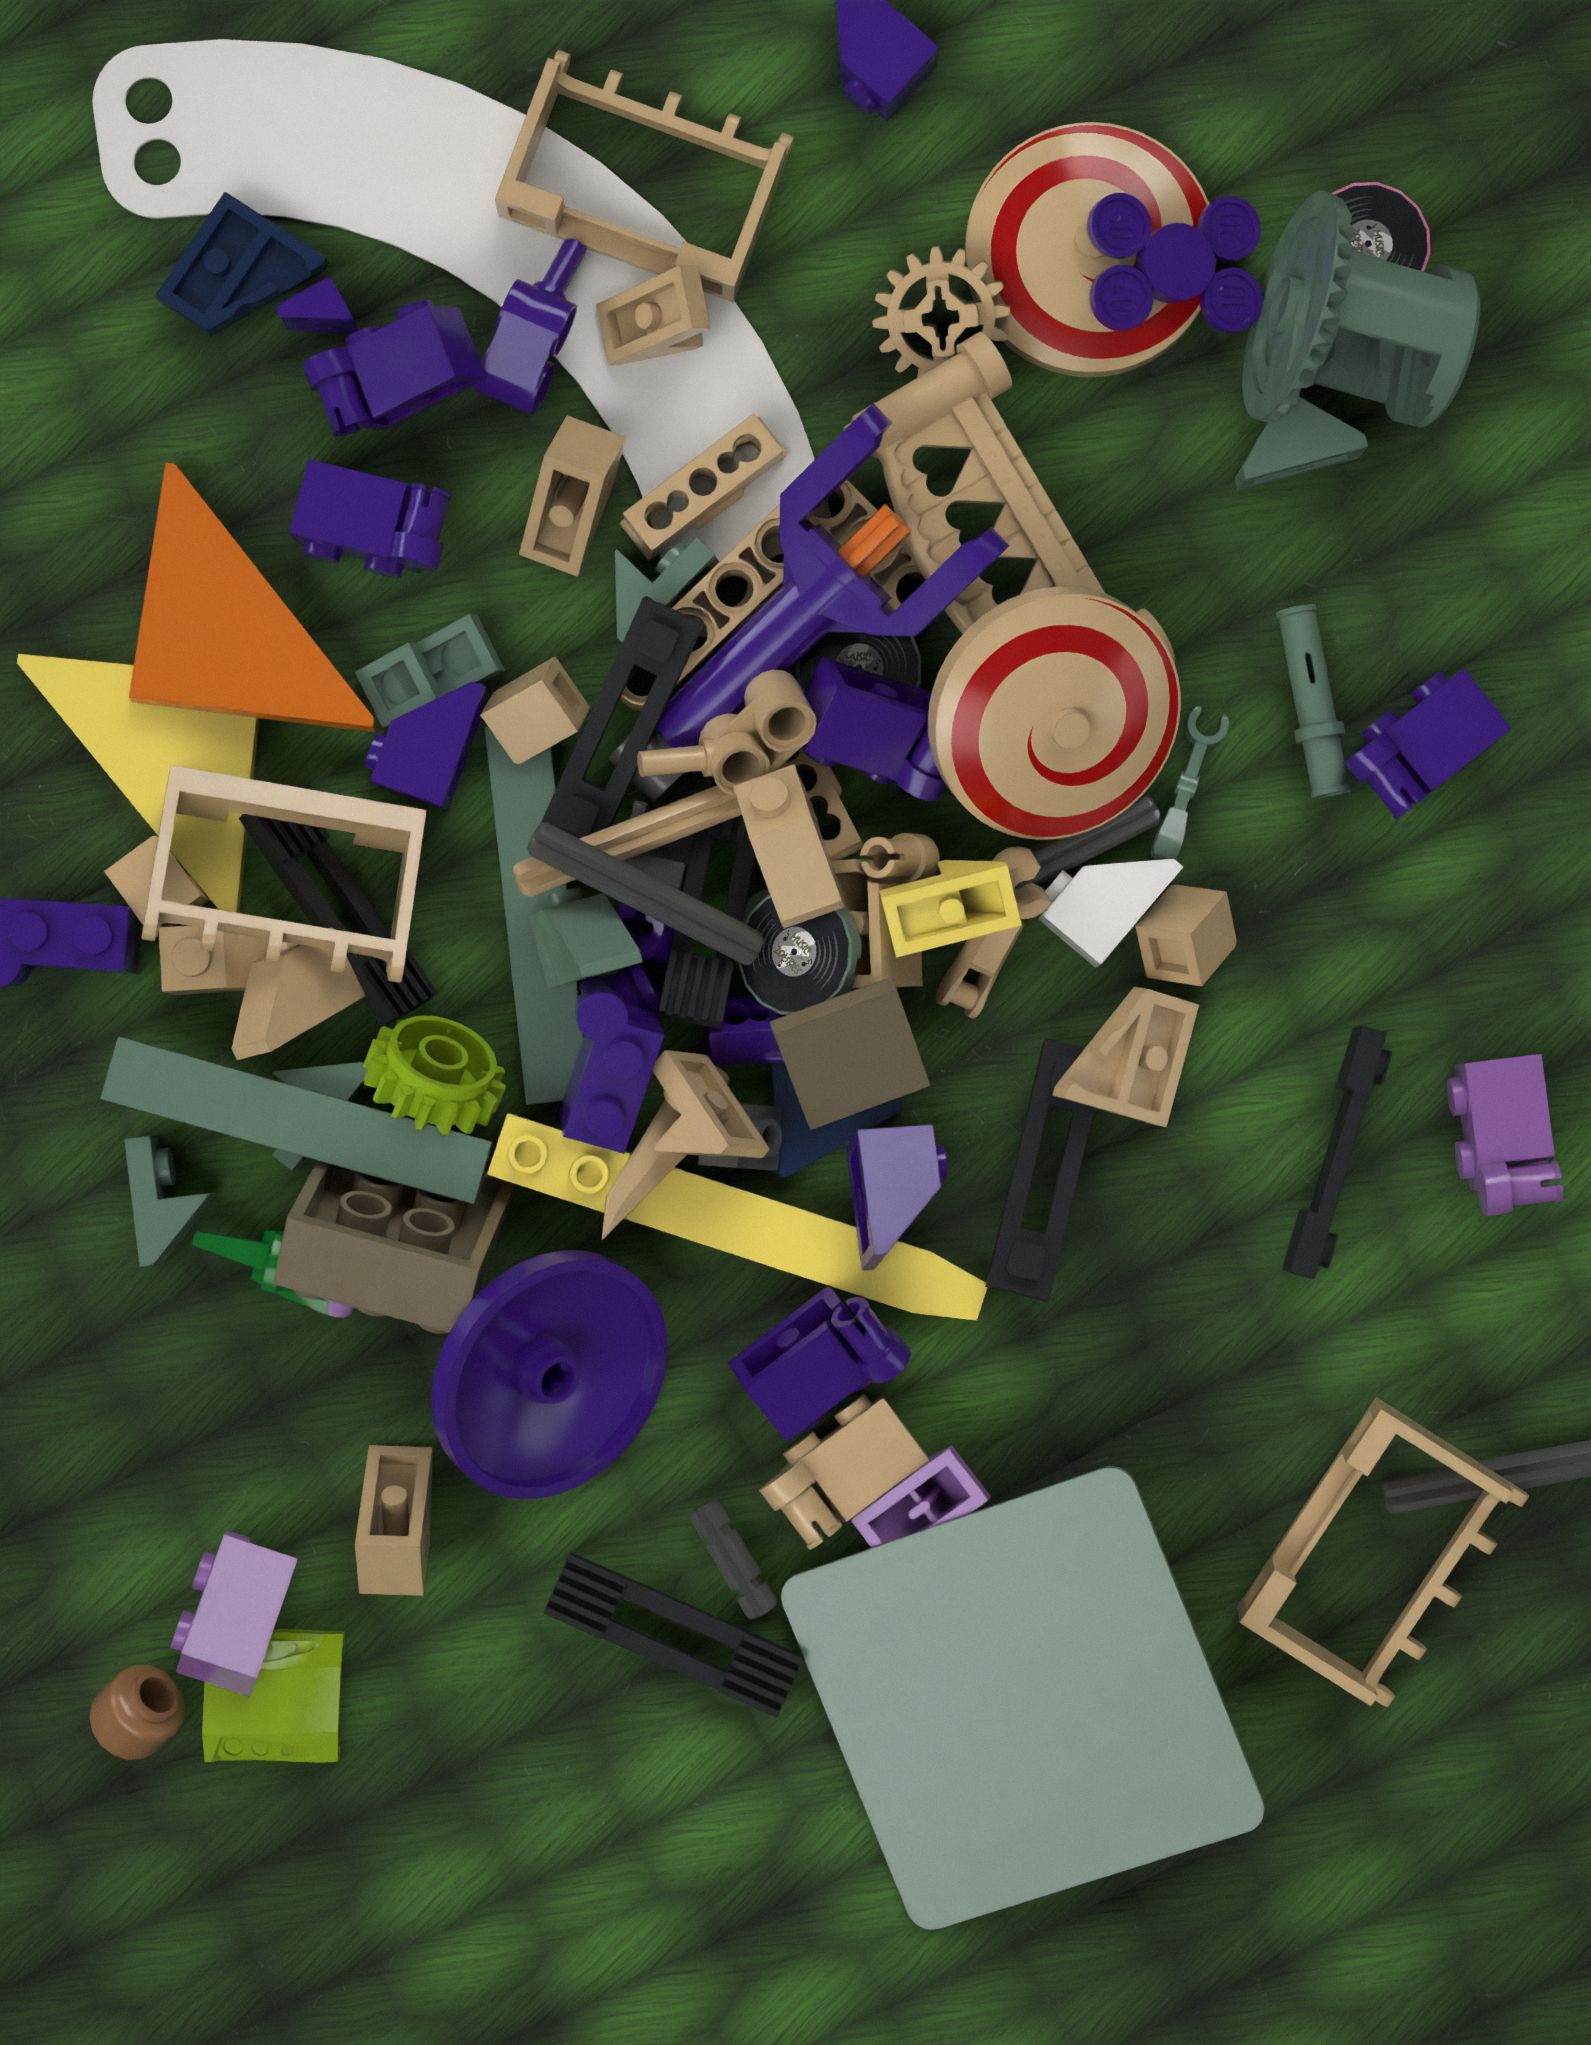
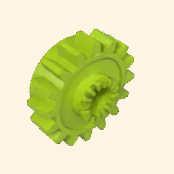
M415 1016L405 1020L399 1019L393 1030L383 1026L380 1028L377 1038L372 1040L363 1067L367 1069L363 1079L364 1085L377 1088L373 1096L375 1103H391L395 1106L391 1117L395 1119L403 1118L406 1115L415 1118V1129L420 1131L426 1127L427 1123L435 1124L441 1135L445 1136L449 1135L452 1125H456L465 1134L472 1133L476 1123L483 1126L488 1125L493 1112L495 1113L506 1088V1085L501 1083L505 1070L503 1067L497 1066L495 1053L488 1043L470 1028L453 1020L437 1016Z

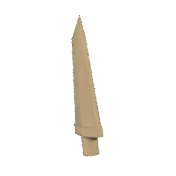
M715 1066L725 1083L728 1084L730 1079L726 1072ZM666 1099L606 1196L602 1240L687 1155L655 1152L653 1149L655 1144L681 1116L679 1112L668 1104Z

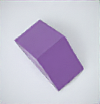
M952 1445L928 1457V1462L851 1519V1522L871 1548L970 1514L990 1499V1494Z

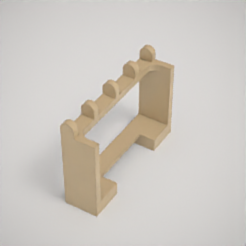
M558 50L554 60L547 59L497 191L495 203L498 216L562 240H577L586 249L657 275L679 265L698 266L703 292L734 303L795 137L782 132L772 149L762 148L739 140L735 137L742 117L729 113L720 133L677 117L683 95L675 92H669L661 111L618 95L624 74L611 69L603 89L570 77L566 72L570 65L571 54ZM558 93L764 169L732 258L724 257L684 241L681 248H677L566 207L563 197L524 183Z
M170 765L141 939L155 941L159 931V924L162 923L188 925L203 928L200 946L202 950L213 951L217 931L268 939L265 956L267 961L279 962L282 942L332 950L330 971L339 973L344 971L347 953L379 958L387 962L385 972H387L388 981L401 983L427 810ZM231 811L354 833V845L403 853L390 939L162 900L176 813L226 822L228 812Z
M1376 1397L1237 1606L1239 1622L1369 1706L1376 1701L1385 1707H1389L1395 1695L1386 1686L1378 1683L1382 1674L1399 1649L1417 1660L1422 1658L1427 1648L1409 1635L1434 1596L1454 1608L1456 1607L1462 1595L1445 1584L1444 1581L1469 1544L1491 1555L1497 1546V1542L1479 1529L1497 1503L1501 1500L1507 1504L1509 1501L1523 1507L1529 1495ZM1397 1434L1484 1490L1361 1672L1275 1616L1297 1584L1295 1575L1361 1475L1364 1474L1368 1477Z

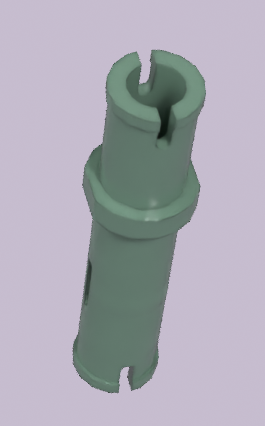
M1306 604L1280 610L1276 613V616L1280 623L1288 665V675L1291 681L1299 729L1294 731L1296 744H1303L1312 790L1310 792L1311 798L1319 799L1345 794L1352 790L1351 784L1348 782L1340 737L1346 733L1343 721L1336 720L1328 669L1316 616L1317 608L1316 604Z

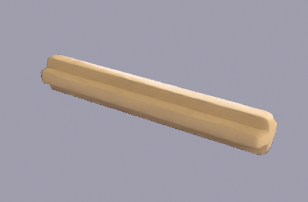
M717 785L582 837L580 840L624 861L740 816L742 813L737 797L721 791ZM534 857L518 862L513 866L514 877L523 895L529 897L576 880Z

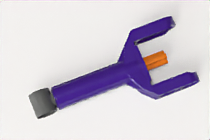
M872 404L780 494V543L784 551L783 586L669 698L646 751L699 745L700 733L707 722L723 714H739L746 707L744 695L747 686L753 678L762 672L770 670H784L788 672L828 632L916 636L943 612L1010 545L991 526L979 538L969 540L960 546L896 610L887 603L891 597L869 573L911 533V530L904 523L905 521L884 504L841 546L821 524L813 526L808 520L880 447L882 436L891 426L892 422L875 404ZM628 738L608 758L615 767ZM637 768L631 783L653 805L687 772L641 777Z

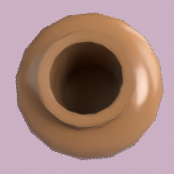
M149 1664L133 1665L119 1672L93 1699L89 1715L91 1729L99 1744L112 1755L125 1760L144 1759L158 1751L177 1733L184 1722L186 1704L183 1692L176 1680L164 1670Z

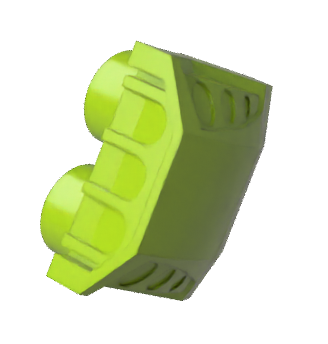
M274 1629L250 1697L204 1682L202 1724L204 1761L338 1762L340 1760L339 1715L345 1632Z

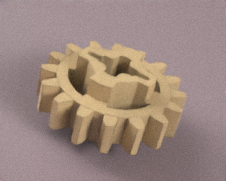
M940 246L932 247L930 262L923 264L914 253L908 255L906 258L910 272L906 276L894 269H891L886 275L889 281L896 287L894 292H878L876 294L875 301L888 307L887 315L879 316L872 321L873 327L888 329L890 337L879 348L882 353L895 349L900 352L902 356L895 367V370L899 373L913 364L919 367L918 378L957 355L956 339L966 327L984 325L982 332L990 340L1006 341L1008 332L1001 327L995 326L997 318L1005 317L1011 313L1009 305L995 304L993 298L1004 288L1002 280L989 284L985 283L982 277L989 265L985 260L978 263L973 269L964 266L966 261L965 249L959 248L952 262L944 261ZM950 274L968 282L976 290L981 301H966L952 289ZM926 276L927 295L918 306L900 308L902 299L909 287ZM937 286L941 287L942 299L945 300L947 309L952 311L958 310L960 316L959 320H954L949 325L948 333L945 336L946 346L942 344V334L938 333L936 323H926L924 317L925 313L931 312L935 307V300L938 297ZM903 332H917L932 345L933 358L915 350L906 340Z

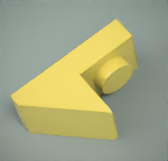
M943 860L937 862L940 875L879 890L896 958L1022 926L1008 866L1005 861Z

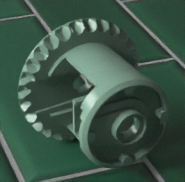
M1325 191L1313 193L1299 206L1287 224L1273 252L1260 287L1263 296L1262 311L1257 321L1250 326L1243 362L1242 391L1244 405L1249 416L1264 422H1277L1280 415H1287L1290 404H1297L1301 388L1317 384L1384 403L1387 414L1393 421L1418 428L1431 424L1446 411L1454 399L1464 379L1474 350L1480 320V294L1473 276L1467 271L1443 264L1434 266L1426 273L1354 252V247L1351 244L1354 228L1350 224L1352 215L1344 200L1335 194Z

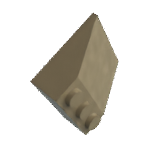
M317 1160L287 1216L273 1284L292 1289L296 1294L305 1298H325L354 1306L360 1312L370 1316L386 1315L418 1324L424 1330L432 1333H450L461 1313L482 1289L516 1184L487 1175L485 1171L476 1204H471Z

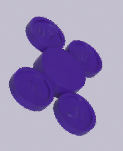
M1110 194L1100 199L1092 207L1087 220V231L1093 246L1101 254L1112 259H1124L1137 253L1136 268L1128 265L1113 266L1101 272L1092 283L1089 294L1090 307L1096 319L1103 326L1115 331L1130 330L1139 326L1147 319L1152 310L1153 298L1164 303L1177 304L1194 298L1199 294L1200 307L1204 318L1218 331L1224 333L1240 332L1249 328L1257 321L1262 311L1263 296L1255 278L1239 268H1226L1214 273L1215 259L1223 262L1237 261L1248 256L1259 242L1261 234L1260 220L1256 211L1248 202L1235 196L1222 197L1204 208L1199 217L1198 229L1184 223H1172L1152 233L1151 220L1147 209L1140 200L1130 194Z

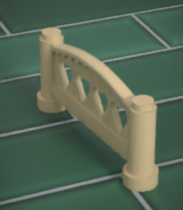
M978 332L956 346L957 355L874 403L892 424L884 432L880 447L871 456L880 460L894 511L905 521L904 523L911 530V533L905 540L925 581L961 546L959 541L960 530L950 526L946 520L945 513L947 507L955 502L1002 504L1003 508L993 528L1010 546L998 558L1032 559L1036 561L1020 594L1056 586L1088 588L1105 593L991 401L1012 388V379L1001 354L983 332ZM865 408L864 410L860 411L859 413L853 415V416H852V421H854V420H855L860 414H862L867 408ZM849 423L848 425L844 426V430H845L851 423ZM918 448L970 449L962 470L950 494L947 496L938 497L928 490L926 485L928 474L919 472L913 464V454ZM980 576L944 610L962 634L981 616L998 605L992 597L993 585L985 583ZM1146 609L1138 610L1136 613L1147 621L1160 635L1175 663L1173 648L1160 624Z

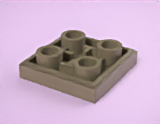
M892 977L770 1021L773 1034L810 1130L931 1086Z

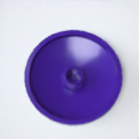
M563 1250L538 1255L511 1267L490 1282L469 1303L455 1322L442 1347L433 1377L431 1396L433 1423L440 1444L449 1459L482 1488L492 1493L515 1499H537L566 1492L585 1483L607 1468L626 1450L642 1429L656 1403L664 1379L667 1362V1333L662 1312L652 1292L638 1277L617 1262L598 1253L583 1250Z

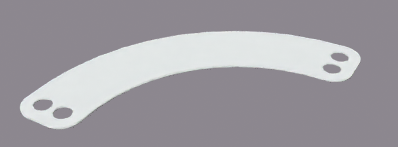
M228 39L135 46L114 56L104 66L96 80L92 102L103 179L113 198L122 207L138 216L164 219L209 215L223 193L227 192L262 216L283 217L337 227L396 246L448 271L494 301L501 308L510 288L517 279L531 285L544 279L564 242L562 239L498 216L495 197L526 115L460 83L373 56L302 43ZM143 79H156L163 82L172 94V106L169 113L161 121L152 124L141 123L135 120L129 114L126 106L129 90L135 83ZM545 127L524 183L563 197L566 207L681 248L683 241L686 242L685 239L659 211L600 161ZM153 140H163L171 143L178 150L181 158L178 174L170 182L162 185L146 183L138 176L135 170L137 152L144 144ZM586 249V254L564 293L567 301L577 305V311L568 337L555 358L577 381L611 432L626 437L622 454L638 484L642 498L753 413L761 418L788 453L783 460L744 489L743 497L704 527L700 529L692 528L660 553V558L662 559L676 544L682 542L687 547L697 537L716 555L720 562L780 504V494L815 460L799 413L762 340L735 301L733 303L704 292L711 328L702 332V347L696 350L622 365H608L596 304L657 276V274ZM750 444L738 446L734 452V461L726 460L719 465V469L724 473H732L738 468L739 460L751 462L757 459L760 453L755 446ZM700 476L692 482L690 488L695 494L706 496L715 490L717 484L710 477ZM676 498L670 502L668 511L662 509L653 511V514L649 517L652 527L657 530L668 527L673 519L672 511L681 512L685 510L688 502L684 499ZM828 499L813 513L814 515L824 519L832 518ZM780 533L771 534L762 543V551L769 560L777 555L784 554L780 543ZM749 583L745 597L733 608L743 606L752 597L753 592ZM703 627L699 636L707 639V632Z

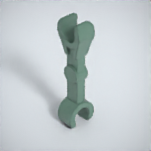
M1201 706L1195 707L1185 721V735L1193 746L1185 770L1181 771L1174 790L1176 797L1173 806L1167 810L1163 821L1160 822L1151 846L1150 856L1156 860L1175 859L1179 854L1186 832L1188 812L1185 811L1189 799L1192 800L1200 779V776L1197 775L1207 748L1218 745L1229 729V719L1225 714L1221 715L1217 725V733L1212 736H1204L1196 728V719L1200 715Z

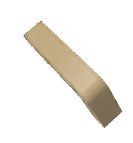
M848 480L835 491L843 504V509L838 515L833 518L824 519L812 514L808 518L813 526L821 524L841 546L877 512V509ZM780 504L673 607L679 613L704 623L703 627L707 632V640L701 648L691 652L671 696L783 586V563L772 562L766 558L761 547L768 536L780 533ZM905 539L869 573L891 597L887 603L894 610L901 605L896 595V588L900 583L909 579L925 582ZM733 576L746 580L753 592L752 597L746 604L735 608L720 602L716 595L720 582ZM625 686L620 698L631 709L641 711L648 696L634 695Z

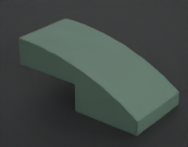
M468 614L417 643L408 642L355 671V674L382 728H389L391 720L472 681L481 684L502 673L505 669L478 615Z

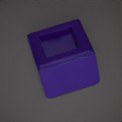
M325 278L277 304L278 307L275 308L288 331L354 333L359 331L331 278Z

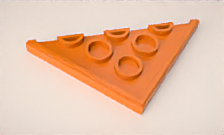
M165 463L129 693L132 703L375 732L376 721L372 714L176 464Z

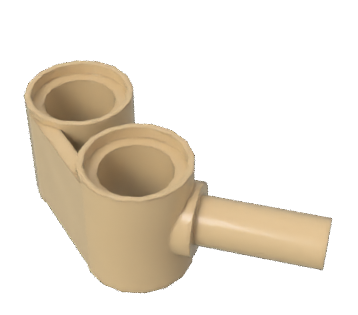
M784 670L762 672L753 678L746 688L744 695L746 707L739 714L727 713L716 716L707 722L700 733L699 745L639 751L637 755L639 774L641 777L702 771L704 777L713 776L715 783L721 791L736 796L733 786L776 771L799 748L809 742L815 733L817 725L815 714L799 683L792 674ZM782 708H786V709L783 710L782 712L777 713V714H774V713L777 712L778 710H780V709H782ZM740 752L735 756L729 757L734 753Z

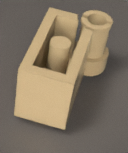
M902 833L895 835L892 839L884 837L871 838L864 843L860 856H872L873 860L849 859L830 861L844 906L855 919L862 942L861 959H857L856 969L853 974L857 977L851 989H859L892 977L896 987L923 986L921 952L896 958L879 890L933 877L938 869L937 862L940 860L938 847L931 838L917 833Z
M863 1393L834 1415L840 1425L819 1440L812 1431L783 1453L788 1464L781 1468L780 1473L759 1490L774 1511L779 1509L783 1511L806 1542V1547L809 1550L823 1542V1536L814 1526L813 1521H816L825 1535L830 1537L842 1527L840 1521L843 1523L849 1521L929 1461L927 1454L882 1394L873 1401H870L865 1393Z

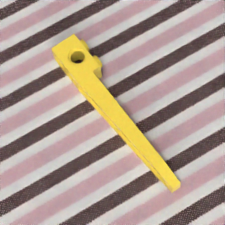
M507 1113L487 1175L604 1213L606 1196L632 1153L625 1151V1154L569 1139L563 1137L562 1130ZM676 1167L624 1218L916 1314L977 1321L988 1288L985 1287L986 1282L933 1252L900 1241L896 1242L874 1270L862 1271L855 1226Z

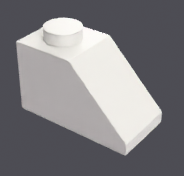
M1175 859L1083 866L1073 878L1062 870L1044 892L1050 899L1051 905L1041 914L1038 920L1096 968L1109 956L1183 866Z

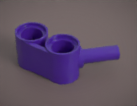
M574 239L564 240L542 281L531 285L517 279L513 283L500 310L493 341L481 361V367L486 379L475 384L474 390L530 415L535 414L546 394L555 368V363L548 361L549 355L556 357L559 354L575 319L577 305L567 301L564 293L586 254L585 247L579 241Z

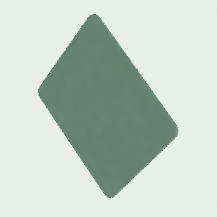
M1102 1467L808 1569L790 1577L783 1586L781 1593L782 1605L901 1899L911 1920L922 1928L935 1930L1244 1834L1255 1829L1262 1821L1265 1803L1136 1481L1130 1473L1120 1467Z

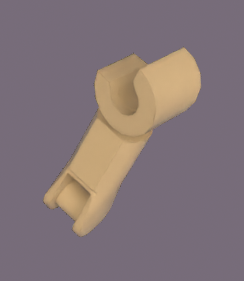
M1016 846L1006 848L995 856L992 861H1005L1007 863L1020 919L1034 918L1045 912L1051 905V901L1047 894L1044 893L1045 891L1042 887L1029 883L1022 888L1015 889L1018 883L1034 879L1041 868L1032 851L1028 848ZM1021 920L1022 926L967 939L939 984L936 1002L943 1006L952 1002L965 1008L964 1013L966 1016L972 1019L976 1018L982 1011L997 975L1024 927V922ZM969 968L980 972L974 985L963 980Z

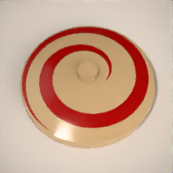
M1099 122L1074 123L1046 130L1027 139L1005 155L985 179L975 198L965 236V266L973 269L978 263L985 260L989 264L982 277L985 283L989 284L1002 280L1004 288L993 297L995 304L1009 305L1011 313L1005 317L997 318L995 326L1001 327L1008 332L1006 341H1002L1008 348L1038 367L1055 373L1077 377H1104L1134 370L1153 361L1175 345L1188 331L1201 310L1200 294L1177 304L1164 303L1153 298L1152 310L1142 324L1130 330L1115 331L1103 326L1096 319L1090 307V289L1093 281L1101 272L1117 265H1128L1136 268L1137 253L1124 259H1112L1101 254L1091 243L1087 231V220L1092 207L1100 199L1113 193H1126L1136 197L1142 202L1149 213L1151 233L1172 223H1184L1198 229L1199 217L1204 208L1209 204L1203 188L1186 164L1166 146L1144 133L1124 126ZM968 283L973 299L981 301L976 290Z
M1056 586L1026 592L1006 600L981 616L964 632L946 656L934 683L929 703L928 736L931 753L943 781L952 794L972 815L993 829L1008 835L1036 840L1059 839L1082 834L1104 825L1127 810L1146 792L1161 772L1175 742L1181 711L1179 677L1172 656L1160 635L1147 621L1120 600L1099 591L1073 586Z

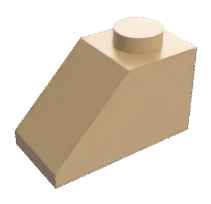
M566 416L544 455L519 555L578 577L613 488L626 437L571 416Z
M790 765L733 786L749 839L783 928L844 908L845 906L812 803L795 765Z
M193 926L159 927L162 992L184 995L245 991L251 964L266 956L268 939L217 931L214 950L208 951L200 949L203 928Z
M282 942L279 962L267 961L265 956L253 962L250 966L231 1048L236 1059L240 1060L271 1052L365 997L366 995L347 956L343 973L330 971L332 950Z
M369 1445L355 1540L359 1594L424 1595L430 1546L432 1447Z

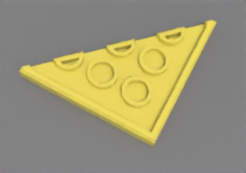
M18 654L17 664L157 835H159L170 765L248 779L254 778L260 718L132 703L129 693L134 665ZM229 811L227 821L223 822L176 813L170 851L218 910L240 913L248 836L247 830L239 820L243 814Z

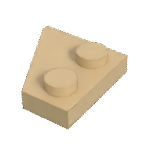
M1133 987L1055 1085L1052 1096L1167 1128L1199 1005L1150 989Z

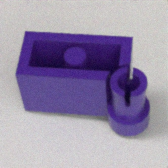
M429 299L413 302L396 312L397 321L383 328L372 326L356 331L346 337L347 347H338L310 357L302 364L311 390L318 391L332 426L333 436H344L360 430L359 425H357L359 423L365 429L386 430L486 379L460 308L433 305Z
M308 459L289 533L298 544L304 545L302 552L304 555L321 561L340 563L341 555L366 560L364 569L369 572L396 579L401 578L403 570L420 573V569L437 571L444 547L438 541L448 501L451 500L452 494L436 487L432 488L431 493L427 490V485L413 483L410 486L407 483Z
M822 657L804 692L815 714L817 725L812 738L807 744L802 746L803 752L810 759L828 767H835L838 763L860 769L867 777L883 784H890L895 780L904 791L926 801H937L946 786L935 765L928 736V712L932 692Z
M1465 669L1449 680L1440 670L1411 693L1418 704L1405 715L1398 718L1392 710H1389L1361 732L1368 741V744L1344 762L1359 782L1365 779L1392 812L1395 820L1512 729Z
M0 898V989L17 986L25 982L30 976L32 967L138 974L141 921L129 906Z
M593 976L587 978L579 986L582 994L577 993L575 1016L579 1030L584 1034V1038L559 1111L563 1137L625 1154L664 1038V1032L658 1013L625 1004L624 998L617 991L616 986L611 980L603 976Z
M828 1285L727 1362L745 1391L786 1442L801 1431L811 1429L818 1424L828 1410L852 1392L865 1388L871 1382L883 1383L891 1380L904 1370L910 1361V1348L894 1329L885 1328L869 1307L867 1300L863 1297H853L845 1301L856 1317L854 1318Z

